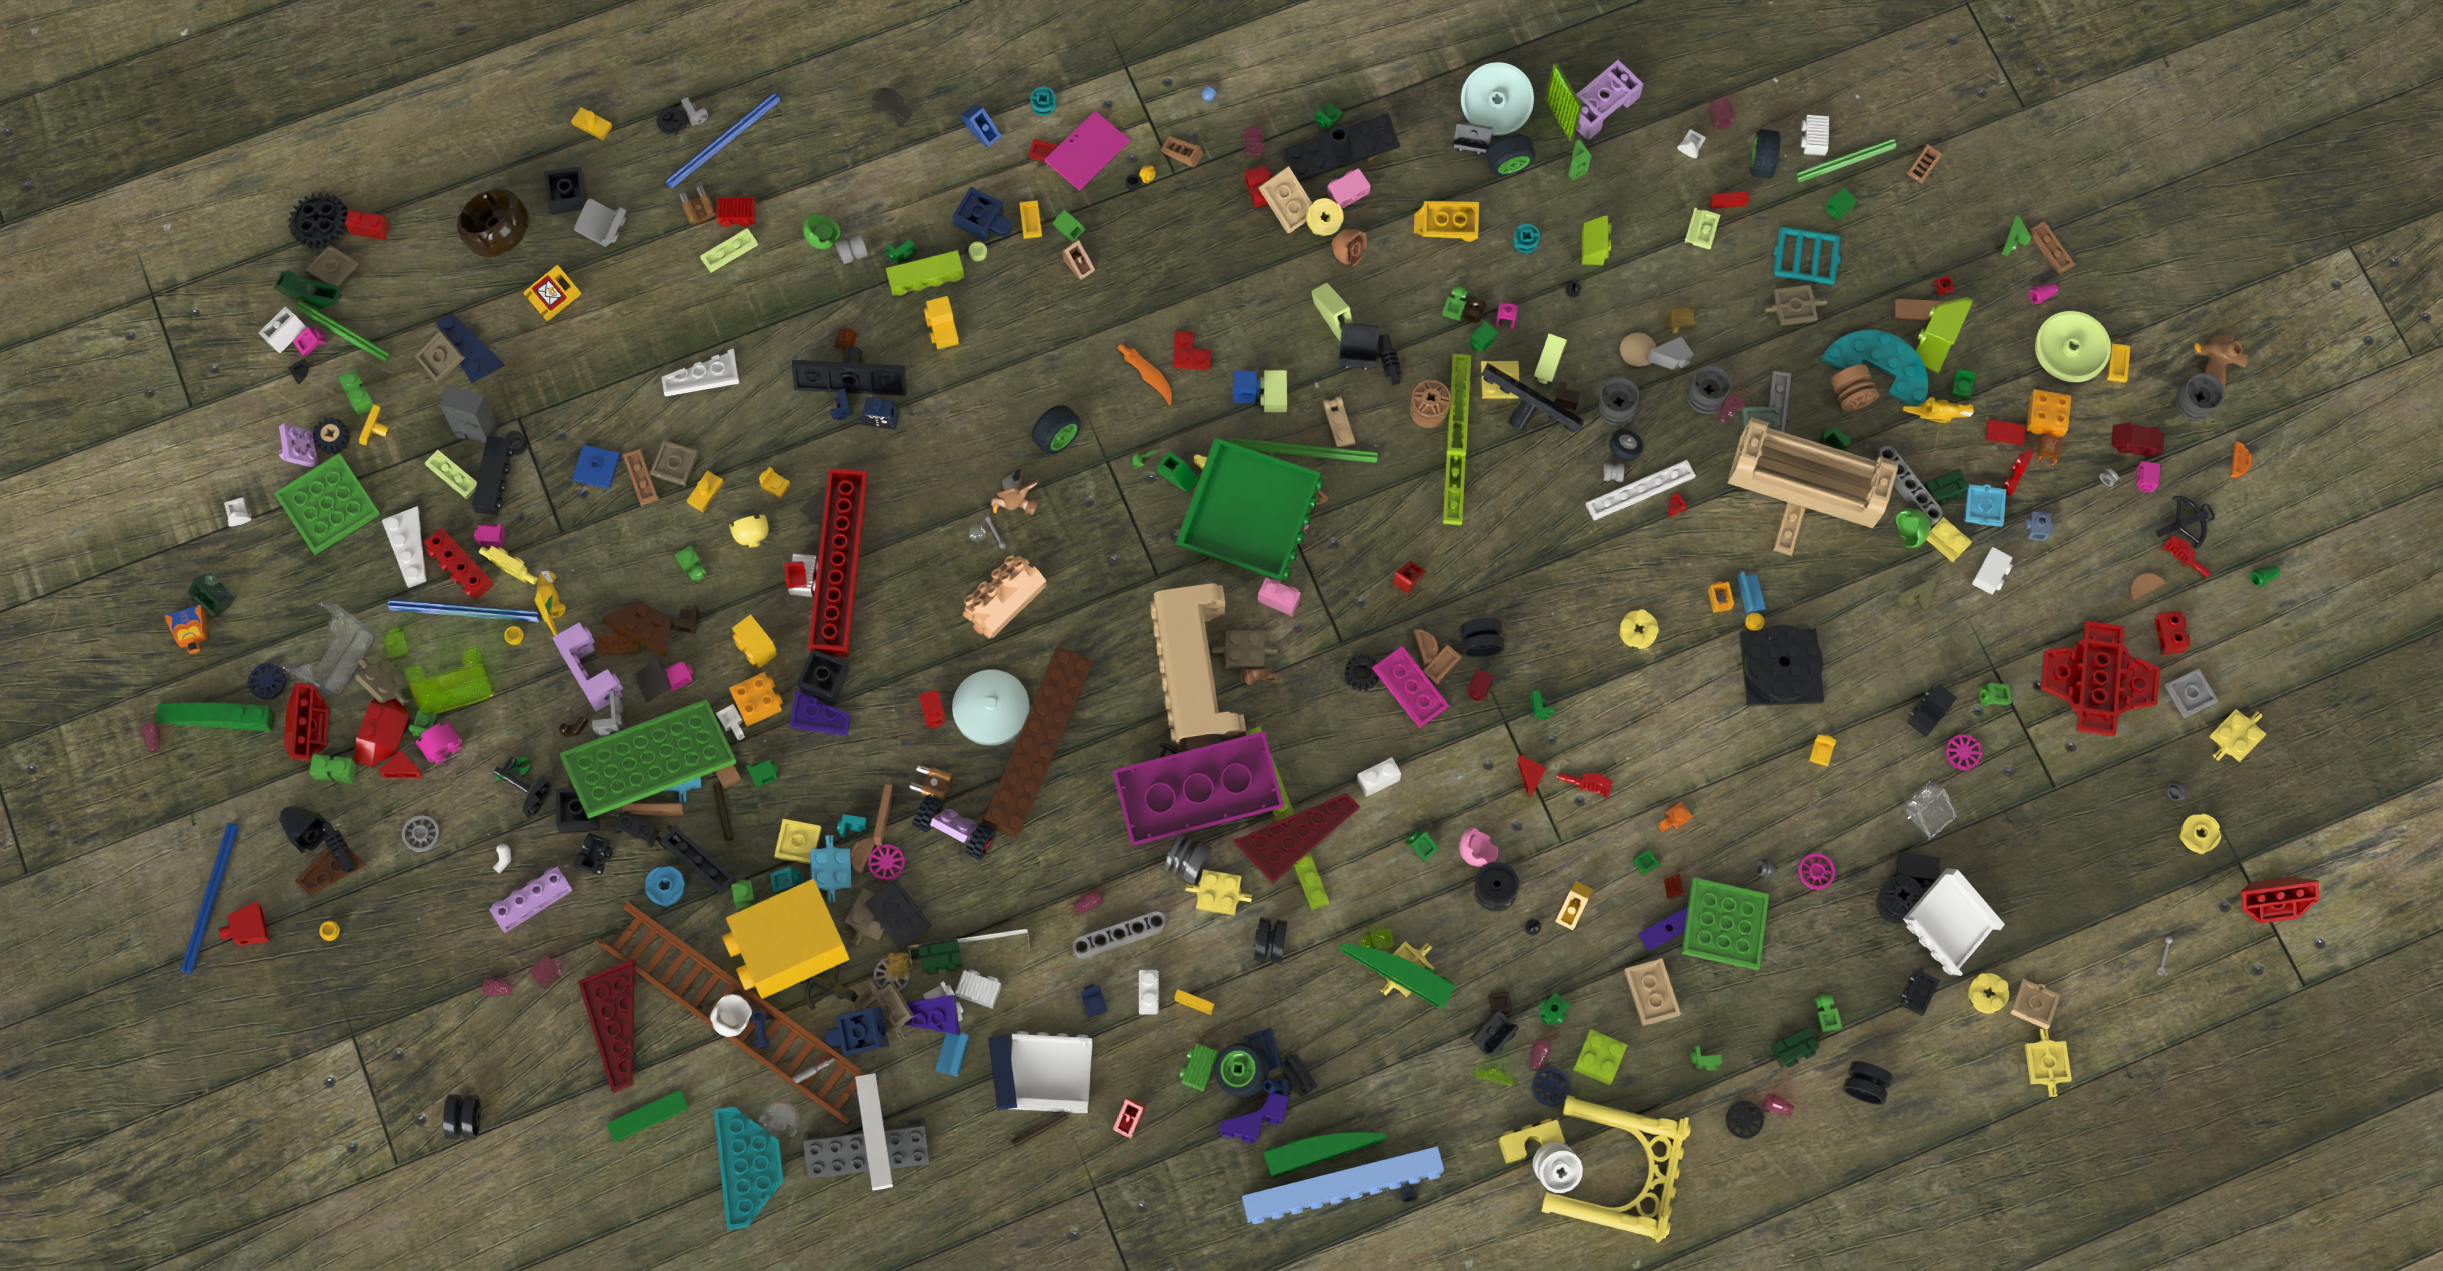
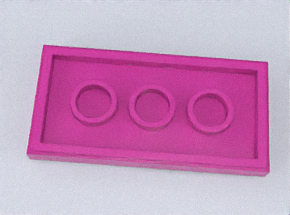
M1403 646L1372 667L1419 729L1449 707V704Z

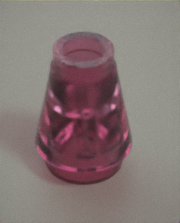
M157 722L141 725L140 732L148 752L160 750V727L157 726Z
M1095 889L1094 891L1090 890L1073 905L1077 913L1080 914L1099 908L1104 902L1098 890Z
M489 977V979H484L482 995H487V997L511 995L512 983Z
M1536 1039L1535 1043L1532 1044L1529 1067L1541 1070L1551 1052L1550 1043Z
M1767 1094L1763 1102V1109L1768 1113L1790 1117L1794 1111V1105H1791L1776 1094Z

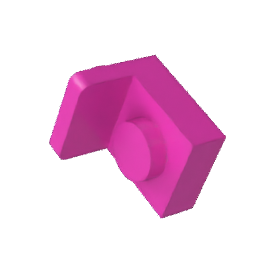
M307 327L293 343L303 356H308L319 344L325 345L328 341L325 339V334L322 330Z

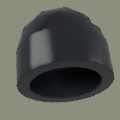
M1135 174L1127 176V188L1131 191L1138 190L1141 184L1140 177Z
M1571 281L1567 284L1566 294L1568 296L1576 297L1580 294L1581 286L1578 282ZM1572 285L1575 286V292L1572 291Z
M1536 919L1528 920L1525 925V931L1531 936L1537 935L1541 930L1540 922ZM1536 923L1537 926L1530 930L1529 927Z
M1404 1186L1402 1188V1201L1411 1202L1418 1198L1417 1191L1413 1186Z

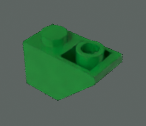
M1170 451L1158 464V474L1187 494L1190 493L1199 481L1197 475L1185 461Z

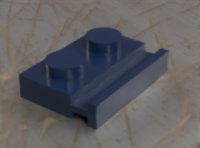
M1272 1028L1243 1036L1245 1044L1258 1048L1265 1055L1269 1064V1071L1283 1067Z

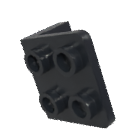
M1344 323L1342 325L1339 366L1344 368L1361 367L1364 370L1376 369L1379 327L1377 325Z

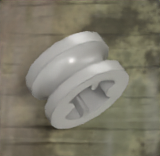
M2106 468L2104 473L2099 475V478L2105 485L2111 487L2115 484L2114 482L2118 481L2119 476L2114 470Z

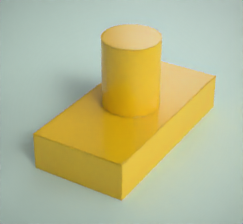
M580 107L571 120L572 125L602 141L613 127L612 123Z
M373 404L360 435L359 444L366 446L372 432L383 437L386 436L389 426L376 422L381 407Z
M707 471L687 499V504L704 512L723 485V479Z

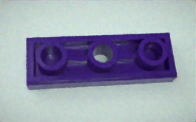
M1688 907L1638 934L1648 952L1684 933ZM1665 927H1670L1672 931L1668 932Z

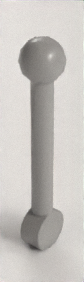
M988 515L984 516L999 542V548L1005 549L1006 543L1002 542Z
M2171 936L2165 938L2166 945L2161 965L2157 969L2158 975L2165 973L2166 957L2170 943L2173 942Z

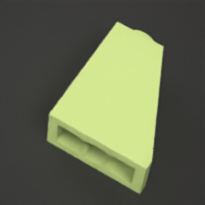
M1325 283L1311 291L1314 304L1337 339L1341 341L1342 325L1344 323H1353L1350 308L1332 287Z
M1548 334L1534 374L1535 377H1538V382L1547 384L1548 381L1553 382L1568 340Z

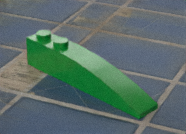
M198 702L158 704L155 723L272 731L275 713L269 706Z
M1344 943L1338 949L1340 952L1440 1010L1445 1007L1456 987L1452 985L1453 982L1446 977L1440 978L1435 975V971L1426 966L1423 968L1404 958L1384 951Z
M1350 1132L1321 1135L1299 1141L1292 1139L1285 1142L1286 1145L1278 1147V1145L1268 1147L1263 1157L1272 1179L1384 1142L1386 1135L1385 1133Z

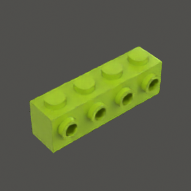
M958 250L886 268L892 296L904 295L909 291H920L925 287L940 286L945 282H956L964 278Z

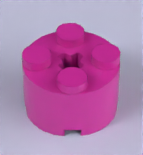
M448 720L444 721L446 724L443 726L438 723L421 735L423 738L421 741L416 740V744L427 760L435 762L436 765L442 763L446 759L445 755L448 753H456L462 748V739Z

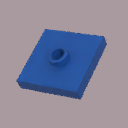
M583 445L572 478L573 481L610 489L620 453Z

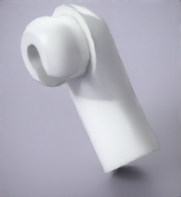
M499 844L496 848L499 861L493 866V869L499 874L512 860L511 850L506 844Z

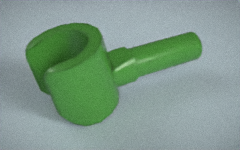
M1152 449L1142 455H1134L1132 460L1133 467H1142L1144 465L1143 460L1156 453L1155 450Z

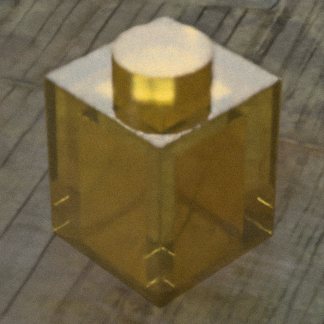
M888 953L887 974L889 978H909L910 959L908 953Z

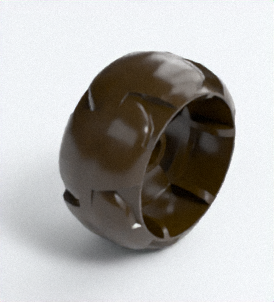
M493 188L492 190L475 195L465 204L458 217L457 230L461 240L472 252L482 257H496L511 251L522 241L526 228L529 227V214L525 205L514 193L506 189Z

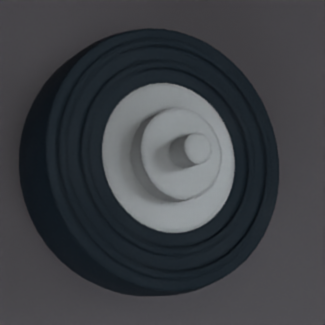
M1617 430L1610 438L1609 446L1611 451L1623 460H1635L1643 451L1641 438L1630 430Z

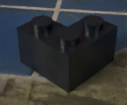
M1939 683L1935 688L1931 686L1920 701L1923 703L1920 708L1915 707L1909 714L1911 719L1908 724L1927 737L1948 712L1957 697Z

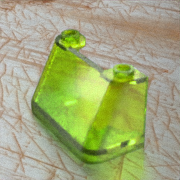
M480 647L469 649L463 654L462 661L464 666L426 677L423 668L417 665L403 668L417 707L422 713L438 714L489 699L494 695L495 686L490 667Z

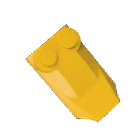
M1424 201L1423 206L1414 215V233L1423 237L1462 238L1468 242L1478 239L1479 202Z

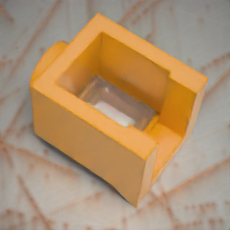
M1718 581L1712 583L1708 589L1712 612L1731 610L1734 600L1729 582L1723 583Z

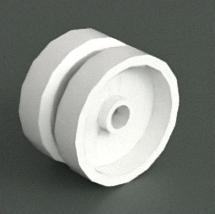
M1562 1142L1544 1144L1537 1150L1533 1158L1535 1175L1548 1190L1554 1193H1565L1572 1190L1582 1178L1583 1167L1581 1161L1567 1144Z

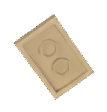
M1289 166L1258 187L1287 234L1306 222L1307 209L1311 206L1312 202Z
M1662 958L1624 969L1642 1026L1681 1015Z

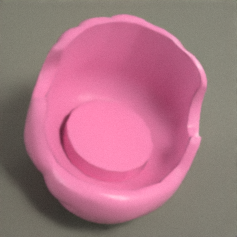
M1470 827L1461 836L1459 850L1462 858L1468 864L1484 867L1489 863L1496 862L1499 849L1491 844L1489 835L1479 832L1475 827Z

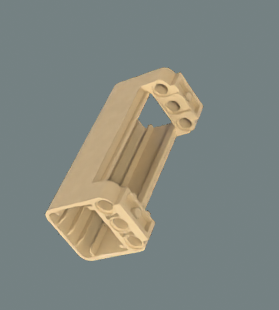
M1754 417L1750 418L1741 434L1729 474L1728 484L1874 528L1884 514L1889 502L1898 470L1897 461L1884 457H1879L1877 461L1768 428L1769 422Z
M1211 583L1155 592L1154 601L1150 602L1151 616L1154 623V635L1158 637L1156 638L1157 655H1161L1159 656V668L1162 674L1163 692H1165L1166 710H1170L1167 711L1168 726L1173 728L1170 729L1171 745L1175 746L1176 750L1180 753L1246 736L1244 714L1238 715L1237 713H1230V711L1219 713L1205 622L1212 621L1211 619L1225 614L1223 585L1218 586Z

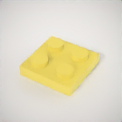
M1481 361V374L1486 364L1489 363L1519 381L1518 361ZM1481 375L1482 399L1519 398L1511 392L1509 394L1503 392L1496 383L1490 384L1483 379L1484 376Z
M783 819L774 857L810 864V850L817 849L822 827Z

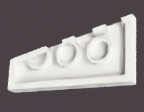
M734 349L728 350V353L719 356L718 354L713 356L711 360L701 363V361L695 363L691 368H683L663 376L664 395L671 396L738 384L739 378Z
M418 506L382 520L408 588L427 581Z

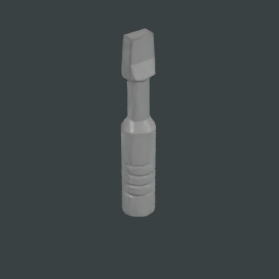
M832 1058L824 1061L816 1067L812 1066L793 1077L794 1082L798 1084L811 1077L822 1068L834 1062L835 1059Z

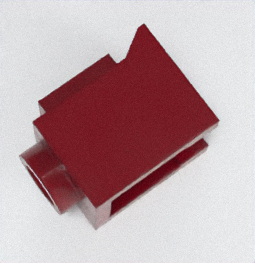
M1475 669L1467 689L1469 698L1474 701L1481 700L1484 702L1494 675Z

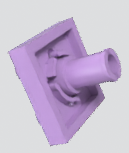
M285 423L280 425L279 430L282 448L278 451L280 458L284 461L312 468L317 466L318 460L313 431Z

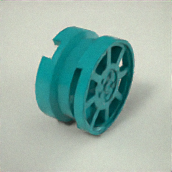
M1039 87L1032 92L1030 97L1031 106L1036 114L1047 116L1055 111L1057 102L1056 95L1052 89Z
M1532 224L1518 226L1513 237V245L1516 250L1521 253L1533 252L1538 247L1540 239L1539 230Z

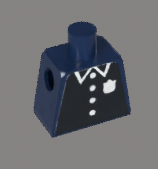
M866 397L861 425L896 430L899 411L891 400Z

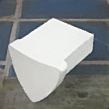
M1690 129L1677 149L1692 158H1697L1698 151L1705 142L1706 137Z
M243 497L224 503L229 526H237L251 521V515L248 514Z

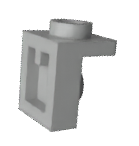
M688 97L681 100L683 110L692 126L702 124L709 119L706 108L697 110L695 103H691Z

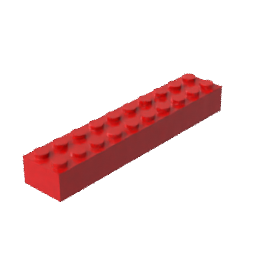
M829 468L808 644L810 653L813 649L831 657L849 658L869 482L867 471Z

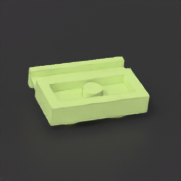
M1694 208L1685 243H1693L1692 245L1710 250L1720 214Z

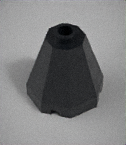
M289 806L281 811L279 821L288 839L298 851L305 853V849L315 850L324 840L322 836L325 833L322 830V825L327 823V821L319 813L296 806Z

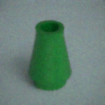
M2276 565L2254 569L2250 574L2251 582L2255 586L2263 587L2274 578L2280 576V569Z

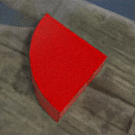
M1678 491L1672 495L1668 503L1670 517L1687 509V505Z

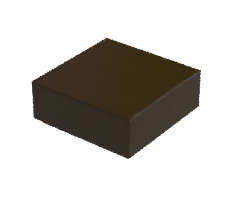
M1509 992L1490 994L1488 996L1492 1013L1496 1009L1500 1010L1502 1014L1512 1012Z

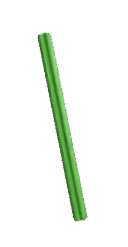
M1230 438L1229 440L1230 443L1259 452L1373 463L1378 461V452L1240 438Z

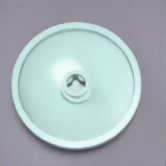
M1501 62L1489 63L1476 69L1467 78L1461 93L1462 111L1469 124L1493 127L1492 136L1508 135L1521 128L1530 117L1534 104L1533 88L1526 75L1515 66Z
M983 670L966 678L957 688L952 703L953 717L958 729L968 739L982 745H999L1015 738L1019 734L1030 709L1029 697L1022 683L1011 674L1000 670Z

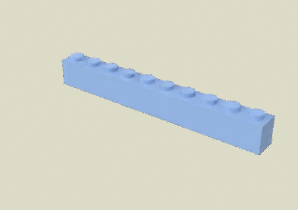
M1437 1146L1243 1195L1242 1203L1247 1222L1259 1224L1264 1222L1265 1218L1279 1219L1284 1217L1285 1213H1302L1304 1208L1318 1209L1323 1207L1324 1203L1338 1204L1348 1197L1351 1200L1362 1197L1363 1193L1370 1192V1195L1382 1192L1383 1188L1389 1187L1390 1190L1400 1188L1403 1183L1409 1182V1185L1417 1184L1426 1177L1429 1180L1436 1179L1443 1173L1444 1168Z

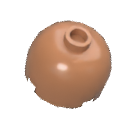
M1351 228L1341 231L1334 237L1332 242L1334 256L1345 265H1357L1363 257L1360 255L1362 249L1366 250L1367 247L1366 234Z

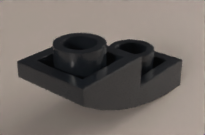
M543 775L534 784L525 800L523 812L528 818L540 811L543 804L539 797L545 796L550 790L551 784Z

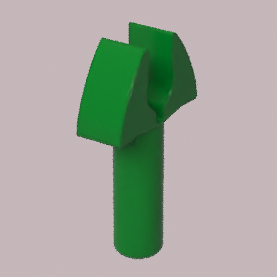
M513 757L517 761L512 769L524 778L531 771L532 765L530 764L525 768L520 766L522 763L530 760L527 757ZM506 771L500 773L501 776L506 777ZM495 775V778L498 781L502 779L499 776Z

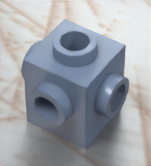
M2042 510L2032 511L2029 518L2027 517L2025 520V529H2028L2027 539L2047 541L2054 528L2051 513H2046Z

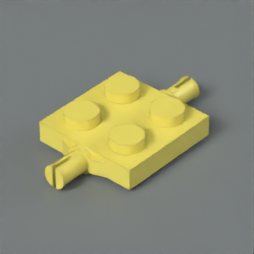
M484 546L481 547L479 554L487 557L498 568L524 583L530 582L534 585L537 582L538 578L527 571L528 569L524 566V562L518 557L512 558L508 556V552L500 547L496 549L491 546L489 550Z
M2236 709L2210 735V738L2220 748L2213 754V757L2219 761L2225 754H2228L2241 762L2266 736V733L2256 725L2258 720L2262 718V714L2256 711L2248 718Z
M1203 870L1198 885L1186 883L1185 891L1197 893L1196 909L1235 916L1239 900L1247 902L1252 900V894L1241 893L1240 883L1242 876Z
M1405 941L1392 954L1423 968L1426 966L1434 970V967L1425 958V955L1432 949L1427 942L1420 950H1417ZM1389 979L1380 989L1384 995H1387L1393 988L1398 989L1406 997L1411 994V992Z
M2040 1029L2041 1041L2025 1045L2030 1084L2048 1085L2049 1097L2058 1096L2056 1084L2072 1081L2066 1041L2055 1042L2049 1040L2048 1030Z

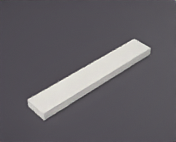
M1685 460L1586 502V507L1595 521L1695 478L1696 475L1688 460Z
M876 1074L857 1076L855 1078L872 1190L893 1187Z

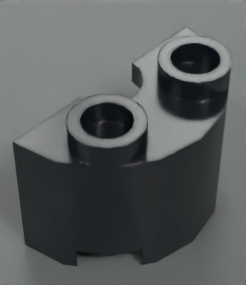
M588 832L583 842L582 850L577 855L572 866L601 876L605 869L604 863L606 859H610L613 853V848L610 847V840Z

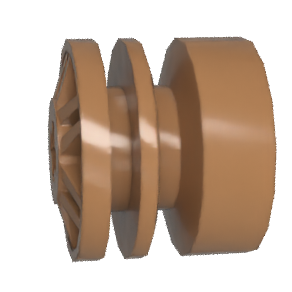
M1861 364L1849 367L1832 377L1831 384L1835 393L1840 394L1838 400L1843 411L1860 409L1874 402L1879 397L1874 382H1870L1872 376L1866 365Z
M1436 380L1423 381L1414 388L1410 402V415L1416 424L1424 428H1435L1446 421L1451 403V394L1448 388Z

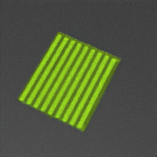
M1555 62L1545 99L1569 141H1572L1582 104L1560 66Z

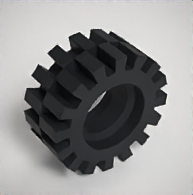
M1360 654V657L1355 655L1353 659L1349 660L1346 664L1345 680H1347L1349 686L1352 685V689L1358 688V691L1362 689L1368 691V688L1372 689L1378 683L1379 677L1372 669L1377 664L1375 659H1371L1370 655L1364 657L1363 654ZM1364 666L1368 668L1370 675L1366 679L1358 678L1355 675V670L1358 667Z

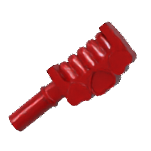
M2173 535L2163 546L2162 550L2170 551V554L2181 560L2183 567L2189 564L2206 578L2212 573L2194 559L2196 552L2185 540H2180L2179 537Z
M1558 772L1557 780L1579 785V791L1588 789L1589 792L1592 791L1593 793L1597 792V794L1605 795L1604 798H1608L1612 786V780L1598 773L1593 775L1592 773H1584L1582 778Z

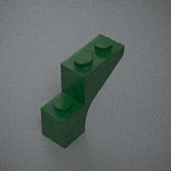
M289 270L281 273L274 287L275 290L290 299L302 298L318 309L337 304L341 298L340 292L342 290L337 285L311 281Z

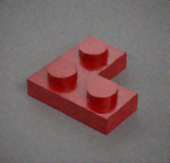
M1175 331L1173 368L1210 370L1211 350L1193 349V332Z
M2026 449L2024 454H2019L2011 469L2014 473L2012 477L2008 476L2004 484L2007 487L2006 495L2011 497L2034 451Z

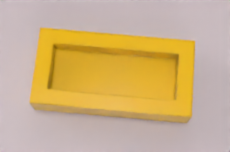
M1038 200L1019 202L1024 239L1042 237Z
M2111 344L2107 380L2126 383L2128 380L2130 346Z
M1177 989L1174 1001L1212 1015L1214 1003Z

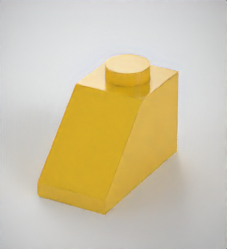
M1575 881L1555 922L1574 930L1594 889Z

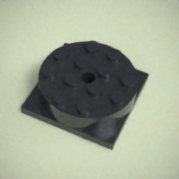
M1776 625L1762 631H1741L1739 633L1746 706L1816 704L1824 702L1821 676L1823 657L1818 646L1816 628L1799 629L1789 625ZM1782 660V662H1785L1787 666L1783 667L1780 665L1779 662Z

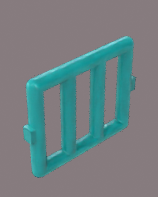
M1781 226L1778 232L1777 246L1774 248V255H1776L1774 276L1834 285L1836 283L1837 267L1841 260V256H1839L1841 237L1836 234ZM1786 234L1796 236L1792 271L1781 270ZM1804 237L1815 239L1811 274L1800 273ZM1822 240L1833 242L1829 277L1818 276Z

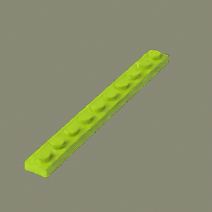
M1261 727L1246 731V736L1262 732ZM1272 758L1284 808L1272 810L1275 821L1278 822L1295 813ZM1309 852L1294 866V869L1312 911L1328 905L1329 900Z

